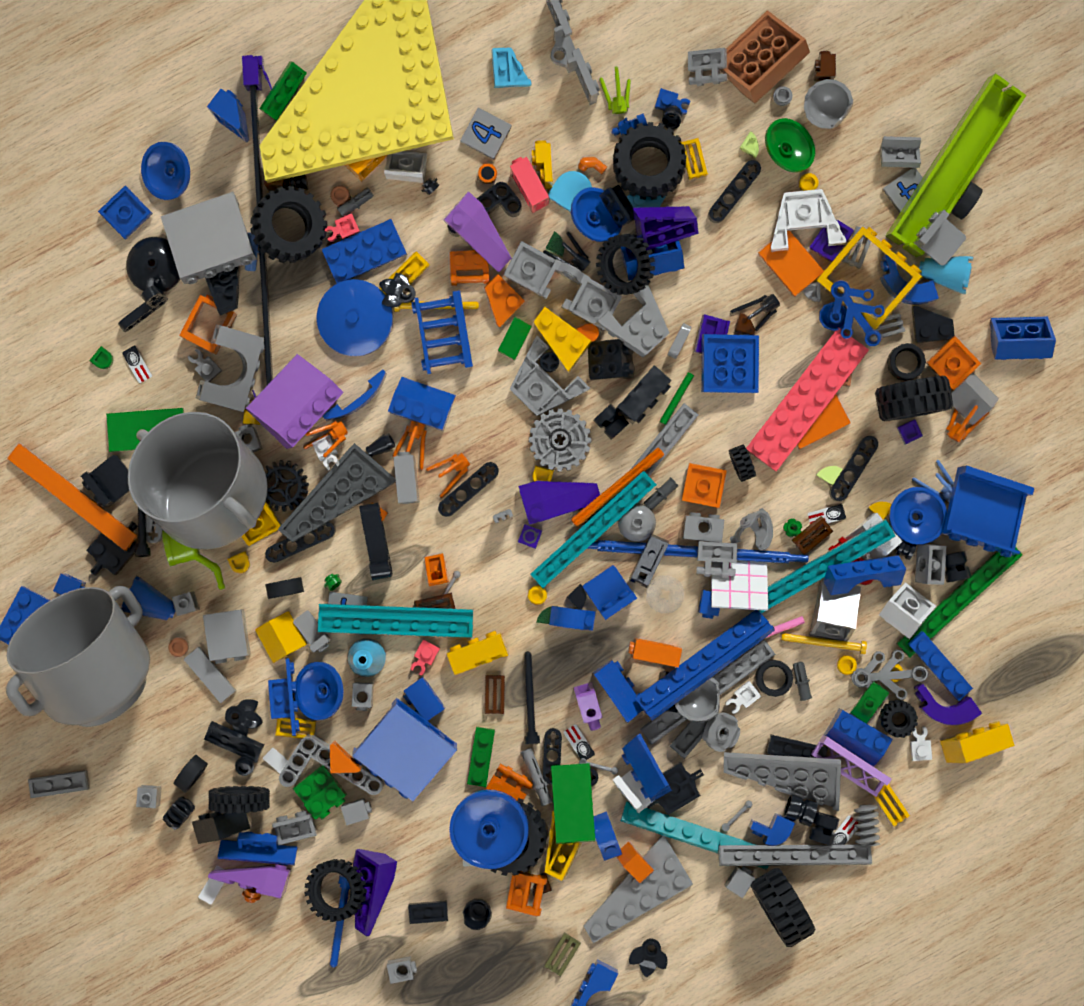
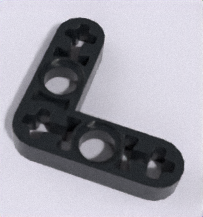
M153 285L142 292L141 297L145 302L118 323L123 332L131 330L168 301L162 290Z
M554 727L549 728L544 736L543 779L548 784H552V780H549L546 773L550 772L551 766L561 765L562 735L560 730ZM552 731L559 735V738L555 739V745H559V748H547V744L551 745V738L547 736L551 735ZM551 750L556 751L558 754V758L555 761L547 759V753ZM590 768V772L595 776L591 780V786L597 783L599 777L597 771Z

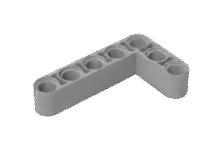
M306 735L300 741L280 773V783L285 787L294 785L311 758L330 769V758L325 759L321 756L322 750L330 752V744L315 735ZM305 740H311L314 743V747L312 749L307 748L304 744ZM296 756L303 758L304 763L302 765L295 763L294 758ZM361 765L362 769L360 770L363 773V778L361 779L355 778L353 773H337L371 795L379 794L384 786V780L379 776L372 775L368 768ZM286 772L291 773L294 777L293 781H287L284 774ZM375 780L379 782L380 787L373 789L370 786V781Z

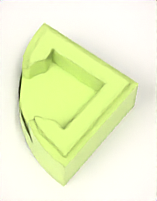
M750 131L740 149L756 159L759 152V144L756 136Z
M828 466L821 469L816 476L833 485L843 469L837 466Z

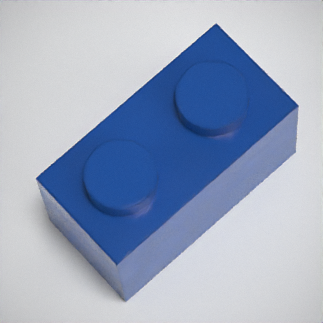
M424 676L404 690L405 695L403 697L409 705L413 704L417 709L415 712L427 721L446 708Z

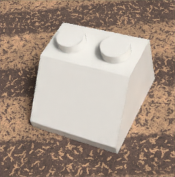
M872 513L845 539L848 541L883 519L878 513ZM896 535V537L861 557L864 560L884 558L902 543V540Z
M905 582L887 602L879 616L910 639L935 609L936 605Z

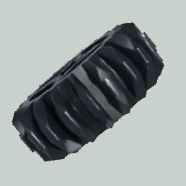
M283 460L279 461V466L274 461L272 462L273 469L268 465L265 467L269 471L268 473L265 472L267 478L266 502L270 501L268 507L272 508L275 504V511H279L280 506H282L283 512L287 511V506H289L290 510H294L293 503L299 506L300 502L298 499H305V497L301 496L302 492L305 494L309 492L303 489V486H309V483H303V480L307 479L308 476H300L304 470L301 468L296 471L298 468L296 463L291 468V461H287L286 466H284ZM281 470L292 472L296 478L286 480L281 474ZM275 474L276 483L268 489L269 480ZM281 480L283 483H289L285 492L283 489H276L281 485ZM298 483L297 493L291 499L290 489ZM280 492L286 501H276L270 494Z

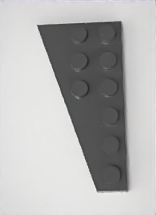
M354 443L339 460V466L336 464L278 530L291 542H295L396 483V479Z

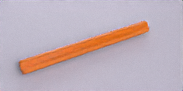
M656 448L571 519L576 527L580 526L621 492L641 472L649 469L664 456L663 451L660 448Z

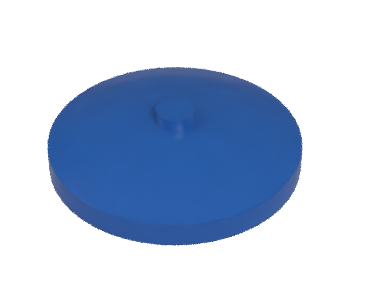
M357 279L342 281L331 287L322 297L317 309L318 330L326 344L336 352L348 356H364L379 349L388 339L393 327L392 307L382 305V301L386 296L385 293L374 284Z
M480 790L468 795L457 805L451 817L449 832L453 847L463 860L475 867L497 869L510 864L522 853L528 839L529 825L525 811L513 797L497 790Z

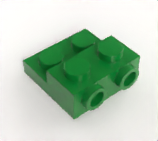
M324 765L320 766L293 788L315 820L319 817L321 820L331 813L329 811L331 807L335 805L337 808L346 801L344 797L347 793Z

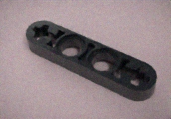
M748 161L708 212L711 222H722L761 172V165L758 161ZM748 166H756L755 171L757 173L752 172L748 178L744 176L749 171ZM742 179L745 181L746 187L738 189L735 186V182ZM726 194H731L734 197L732 204L724 202L723 198ZM721 205L725 207L720 213L721 218L713 217V210L718 211Z
M866 436L859 442L832 485L829 493L834 501L845 500L878 448V440L874 436ZM872 440L874 447H870L866 451V453H869V456L859 451V449L863 451L866 448L865 441ZM856 455H861L864 458L863 465L857 466L854 463ZM850 471L853 473L854 479L852 482L844 480L845 472ZM839 481L849 486L848 489L846 487L842 489L841 493L843 496L835 497L836 493L834 490H838L842 486V484H839Z
M493 462L485 463L439 503V513L442 516L450 517L498 476V466ZM487 466H489L490 468L494 466L495 474L493 476L491 474H488L485 477L486 479H488V481L484 482L483 478L480 475H478V473L482 472V474H485L487 472ZM473 478L481 480V486L478 489H474L470 485ZM459 490H463L467 494V498L464 501H458L456 498V493ZM453 497L454 501L458 503L459 506L455 507L454 504L450 507V513H443L442 505L444 503L447 505L450 504L452 501L449 500V498Z
M331 522L317 528L318 532L324 530L323 526L326 525L332 528L329 536L322 534L320 535L322 539L319 540L318 534L312 531L311 533L315 537L314 542L307 544L304 541V537L295 541L297 549L294 552H290L287 549V543L290 541L287 538L268 547L265 552L266 559L273 563L284 560L332 538L336 533V528ZM282 544L283 550L287 555L284 556V553L282 552L277 555V559H275L274 557H270L269 554L272 553L271 550H280L281 547L279 545Z

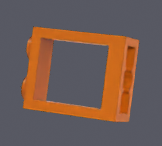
M208 294L206 297L200 295L179 336L217 355L221 347L220 345L211 344L190 333L204 303L216 308L212 296ZM233 311L225 313L227 317L222 326L231 328L237 316Z
M634 638V642L630 641L628 653L631 654L633 659L679 667L682 648Z

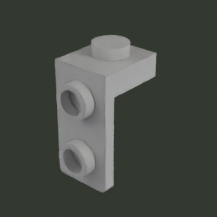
M305 611L293 621L309 642V648L313 653L316 651L321 653L329 647L327 643L331 639L326 632H318V622L310 611Z

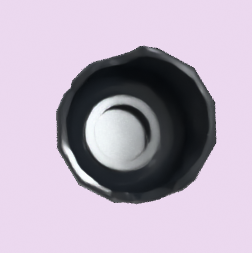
M474 898L467 902L462 912L464 924L471 930L485 928L492 917L491 907L483 899Z

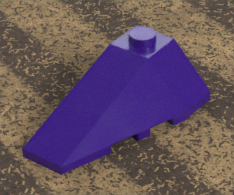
M533 481L518 486L529 525L584 508L600 495L597 483Z
M356 849L353 867L357 866L359 868L357 873L362 872L361 881L365 880L366 884L363 885V889L367 888V893L363 894L366 899L364 902H361L362 908L358 909V912L355 914V929L365 936H370L394 881L397 861L384 853Z

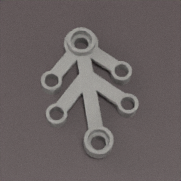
M897 649L892 652L891 659L878 673H871L878 663H882L885 660L884 653L876 651L873 654V659L865 668H858L852 673V682L857 687L868 688L872 681L880 680L895 693L898 699L904 700L907 697V691L897 686L891 679L913 678L921 682L927 678L928 672L923 666H915L912 670L891 671L899 661L904 659V653ZM897 652L901 653V658L899 659L895 658V653ZM877 654L882 655V659L879 661L875 658ZM917 670L922 671V675L919 677L915 674ZM860 674H863L865 677L863 681L858 680ZM900 690L904 691L903 697L898 696Z

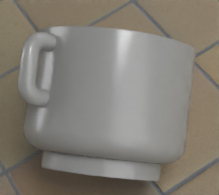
M187 412L167 418L149 432L143 429L137 432L136 436L140 442L129 464V490L136 505L172 539L194 549H215L234 542L250 528L256 526L257 519L264 508L267 497L266 474L256 455L223 420L208 413Z
M116 586L109 592L97 587L72 590L42 605L20 625L11 638L7 649L8 664L16 674L8 681L6 694L22 715L35 716L44 710L51 719L58 723L93 727L117 718L137 701L145 688L146 676L150 665V654L145 642L134 628L142 618V607L131 590L125 586ZM120 597L131 611L129 617H126L116 602ZM22 684L26 686L35 698L32 704H28L18 689Z

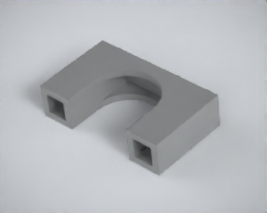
M216 324L211 343L236 351L242 359V373L230 385L223 386L200 380L195 398L244 412V409L249 405V391L254 387V373L259 369V355L264 351V338Z

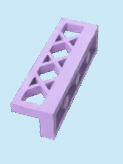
M825 735L822 736L811 753L816 758H823L817 753L824 744L829 747L831 756L824 757L825 759L844 757L847 766L841 767V774L875 797L883 785H888L892 780ZM851 768H861L863 777H852ZM876 778L880 781L874 791L868 787L867 779Z

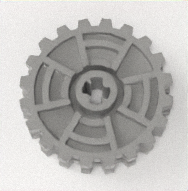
M552 409L549 410L548 415L544 413L540 415L541 420H535L534 424L536 427L530 430L533 436L529 437V442L533 444L530 450L536 453L534 458L541 460L540 465H548L550 470L557 468L558 472H562L563 468H566L567 471L571 470L572 465L579 466V460H585V452L590 450V447L587 445L591 443V438L588 437L590 429L585 428V420L580 421V415H572L571 410L563 412V409H558V412H554ZM558 435L565 437L566 440L563 441V445L555 443L554 440H557Z

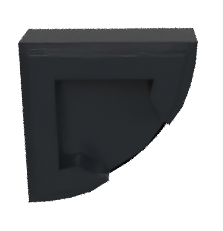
M581 584L567 596L580 610L586 601V593Z

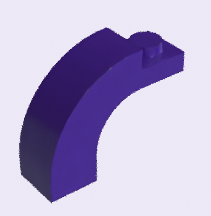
M919 683L914 686V689L917 691L914 693L921 703L924 701V704L919 706V709L935 721L948 725H960L968 723L982 714L971 697L966 696L952 706H942L936 702L924 684Z

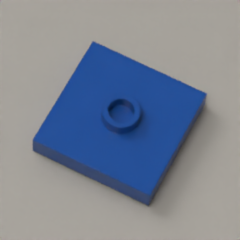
M126 185L98 211L125 240L153 214Z

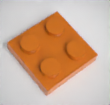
M953 336L926 362L938 376H946L949 379L951 390L957 388L982 364L956 336Z
M689 463L681 501L720 508L727 470Z

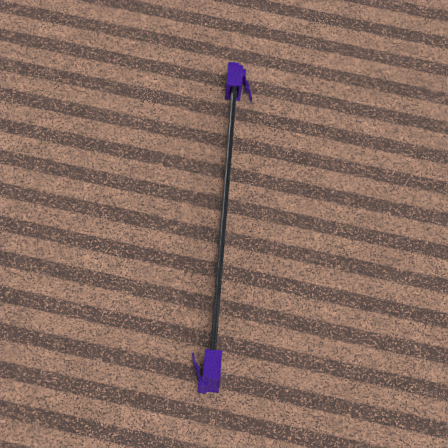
M245 55L242 56L243 85L247 91H250L257 206L263 198L257 91L262 90L261 69H263L265 80L269 83L271 90L272 86L264 69V58L262 56ZM259 245L266 385H268L273 380L267 258L266 252L263 254L260 251L261 246ZM252 390L254 398H256V393Z

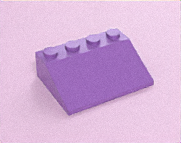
M296 354L245 409L286 449H289L297 444L344 392L325 374Z

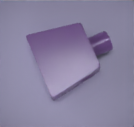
M592 682L573 687L583 722L588 723L591 731L601 728L599 719L602 718V714Z

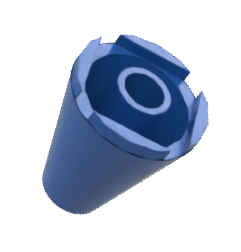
M136 575L129 590H131L140 603L142 616L168 620L169 617L173 618L176 612L173 601ZM123 601L122 611L131 614V611Z

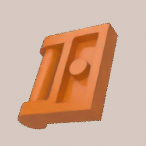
M475 250L450 252L451 286L463 283H489V264ZM483 270V275L457 276V271Z
M522 871L519 872V875H512L506 909L540 916L542 911L540 905L547 877L523 873ZM531 883H536L533 906H527Z

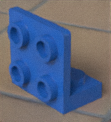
M614 565L583 585L584 590L605 620L637 599Z

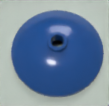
M171 142L155 143L146 150L141 163L142 179L146 188L155 197L162 200L176 199L185 192L189 185V161L185 153L177 145Z
M590 187L581 190L573 198L571 203L572 220L576 228L585 237L596 242L608 241V238L618 235L622 227L619 228L616 222H614L599 196L605 190Z
M912 487L902 491L893 500L889 511L890 524L896 535L905 542L915 545L927 544L937 539L943 532L947 516V509L941 497L934 491L924 487ZM913 514L918 515L917 521L912 518Z
M313 662L306 665L299 672L295 681L296 693L294 694L297 705L301 712L310 719H328L338 711L343 700L344 692L341 677L334 667L325 662Z

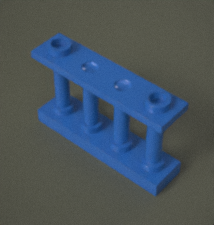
M460 290L453 291V296H449L450 298L420 303L419 297L414 298L415 302H411L413 314L417 313L425 358L421 359L423 371L427 370V374H431V367L456 363L465 364V368L473 367ZM446 306L455 307L456 315H453L451 318L426 322L422 320V310ZM450 325L458 326L459 334H456L454 337L426 341L425 329ZM453 344L462 346L463 353H459L457 356L429 360V348Z

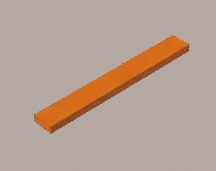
M18 443L8 456V460L124 551H127L138 537L137 534L22 444Z

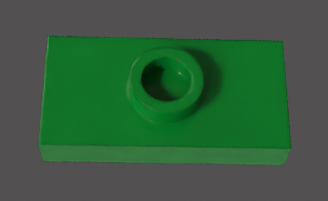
M872 681L851 710V713L867 724L889 692Z

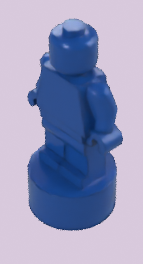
M644 113L637 115L632 120L628 121L626 117L620 121L618 128L612 129V135L616 136L620 133L621 135H626L627 129L630 127L636 129L637 124L640 123L643 126H648Z

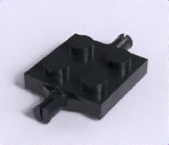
M133 521L128 526L133 532L138 527ZM101 533L86 550L97 562L90 572L96 576L102 568H106L113 575H117L134 556L138 543L134 541L128 550L124 551Z
M679 762L662 772L672 791L653 801L647 808L649 809L658 803L669 815L700 797L701 795L696 788L695 780L704 776L702 770L699 769L690 774L685 770L682 763Z

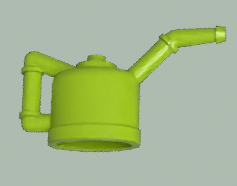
M162 530L164 549L170 567L196 560L214 572L219 590L225 589L222 572L217 563L201 555L199 549L190 548L178 543Z

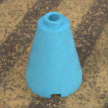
M973 256L951 257L943 266L939 265L932 258H925L924 262H920L919 269L922 271L923 278L930 281L933 280L935 283L961 294H966V290L963 288H968L972 269L969 261H973Z
M361 639L356 641L349 649L348 664L352 671L359 676H374L385 665L386 653L378 641ZM361 656L366 658L365 663L362 661Z

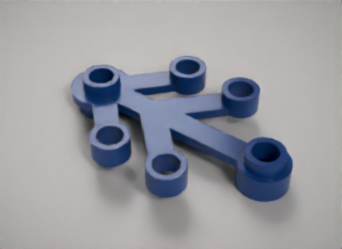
M836 281L831 287V294L835 298L833 312L830 314V320L834 323L842 320L843 315L840 311L842 302H844L847 306V312L841 336L848 339L853 335L852 324L853 318H855L866 334V344L869 346L878 345L881 342V334L871 328L861 312L881 317L885 313L884 306L854 303L850 296L861 297L865 301H870L874 297L873 290L850 288L849 284L845 281ZM838 287H843L844 293H839ZM865 292H870L871 298H866ZM876 308H881L882 314H877ZM834 313L839 315V320L833 318ZM845 329H848L850 331L849 336H846L844 334ZM872 334L877 336L876 341L871 340Z

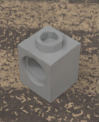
M248 424L239 427V431L235 432L243 442L246 434L252 435V442L246 444L252 452L263 449L256 427H250Z
M195 592L172 597L177 616L200 610Z
M353 683L352 707H356V710L368 711V708L373 706L374 683ZM359 692H365L368 695L366 702H361L358 699Z
M139 786L137 789L136 807L157 808L160 806L162 786Z
M365 798L341 806L346 825L369 819L370 813H372L370 802H366Z
M736 866L726 881L725 887L743 898L750 888L752 881L755 880L754 876L751 875L753 871L745 866H742V868Z
M411 956L389 960L387 963L390 984L414 979V973H417L416 963L411 960ZM403 965L407 967L408 972L401 974L397 968Z

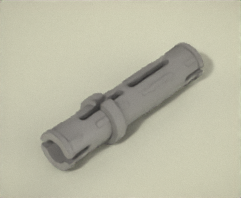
M532 747L521 751L520 753L534 785L533 790H536L541 806L552 803L553 800L547 788L548 784L543 779Z

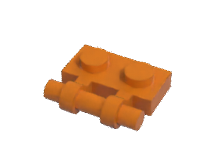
M500 763L497 771L503 773L501 778L493 775L485 790L501 791L510 795L516 801L518 798L524 800L527 794L521 791V788L525 786L530 789L533 782L528 780L527 776H521L514 772L510 766L506 767ZM508 777L518 782L515 787L506 782Z

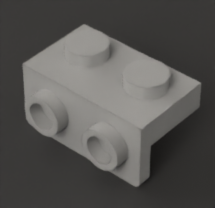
M884 136L880 146L881 167L920 168L919 148L921 138Z
M306 810L297 812L294 817L290 818L287 815L277 817L276 821L272 823L279 845L317 835L313 816L310 813H306Z

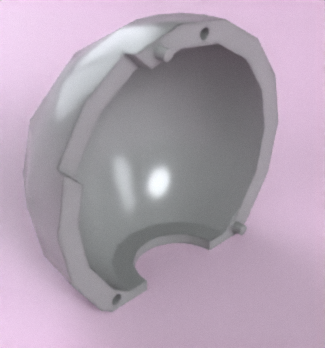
M830 79L814 84L808 90L804 101V110L808 120L813 125L824 129L837 127L846 118L853 106L851 91L846 85L837 80Z
M711 677L677 702L675 707L689 721L700 723L711 720L719 713V682Z

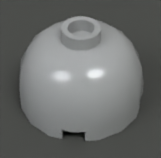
M635 504L618 520L619 531L624 538L630 541L640 542L646 540L653 534L656 528L655 515L645 505Z

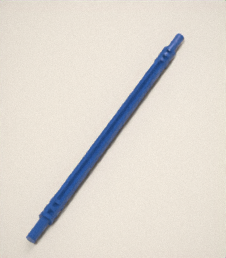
M598 540V542H593L587 549H597L600 552L641 554L646 543ZM668 544L663 556L697 558L698 546ZM737 549V560L789 564V562L808 563L809 559L808 555H796L789 552Z

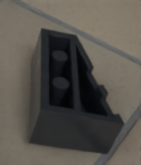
M654 365L616 409L632 425L635 422L639 424L646 416L644 411L648 407L652 409L658 402L656 398L659 394L662 393L664 395L671 388L669 383L672 380Z

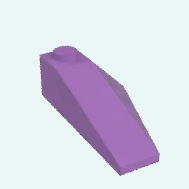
M468 191L442 220L497 272H500L512 258L483 204Z
M276 864L214 870L209 873L208 878L227 884L237 882L240 888L252 889L254 887L257 888L256 893L282 898L287 889L291 869L287 868V865Z

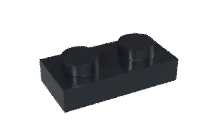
M447 900L408 904L410 924L449 920Z

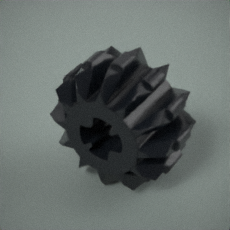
M184 796L179 797L164 814L163 821L168 827L177 830L195 810V805L188 798L186 799Z

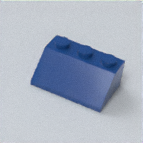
M220 88L207 108L219 123L247 143L249 135L246 114L242 109L243 105L230 90L225 92Z
M679 240L650 249L653 254H650L649 258L655 259V262L650 263V266H655V270L650 271V273L654 274V276L685 269L683 251ZM621 247L625 271L630 281L637 274V258L630 249Z
M1048 316L991 318V349L995 360L1044 359L1053 357L1056 338Z
M401 377L388 412L444 431L456 395Z
M611 659L593 673L628 723L643 711L634 699L640 693L636 694L632 689L635 685L629 677L625 679L621 672L624 669L618 661L614 663Z
M840 708L824 733L825 736L873 767L884 756L893 740Z
M641 734L637 735L622 748L624 754L621 756L626 765L631 764L634 769L631 771V774L636 782L640 780L643 786L640 790L645 799L649 797L652 802L672 790Z

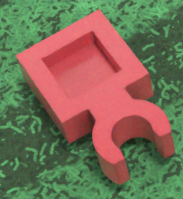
M352 213L335 220V227L327 226L325 228L326 232H333V236L327 238L329 242L335 241L338 235L345 239L360 232Z
M423 639L414 655L418 658V661L411 665V670L413 671L415 666L419 665L422 669L419 675H423L426 670L425 664L431 665L440 648Z

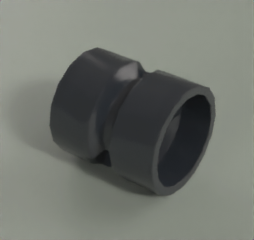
M612 404L606 407L593 420L600 428L605 429L604 433L610 440L629 424L623 416H618V410Z
M965 551L946 554V582L971 578L970 569L965 565L968 561Z
M791 794L786 803L783 817L792 821L798 819L800 824L810 827L814 821L818 803L808 799L803 801L802 797Z
M816 812L813 821L815 827H811L809 839L833 845L836 836L834 830L838 828L840 819L829 814Z

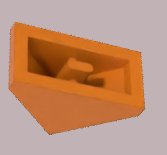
M443 553L424 557L429 587L449 583Z
M335 740L331 743L330 773H358L362 769V766L356 763L353 757Z
M629 841L621 848L622 855L616 856L622 866L640 884L655 871Z

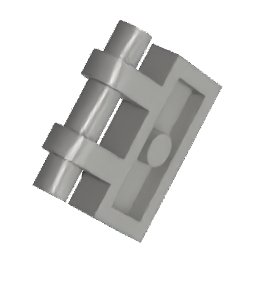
M726 48L688 52V71L695 72V77L689 78L690 85L704 86L706 83L720 84V82L727 81V74H720V69L727 68ZM712 70V75L703 76V71Z
M698 541L697 561H705V566H697L696 574H702L704 577L719 575L721 578L735 576L736 569L728 568V565L737 561V544ZM711 562H722V568L711 567Z

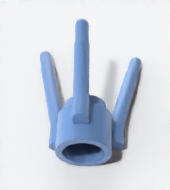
M939 460L936 463L949 482L947 483L939 473H936V477L944 485L941 489L942 494L918 479L912 478V481L921 487L928 488L938 494L943 502L947 500L950 503L954 482Z

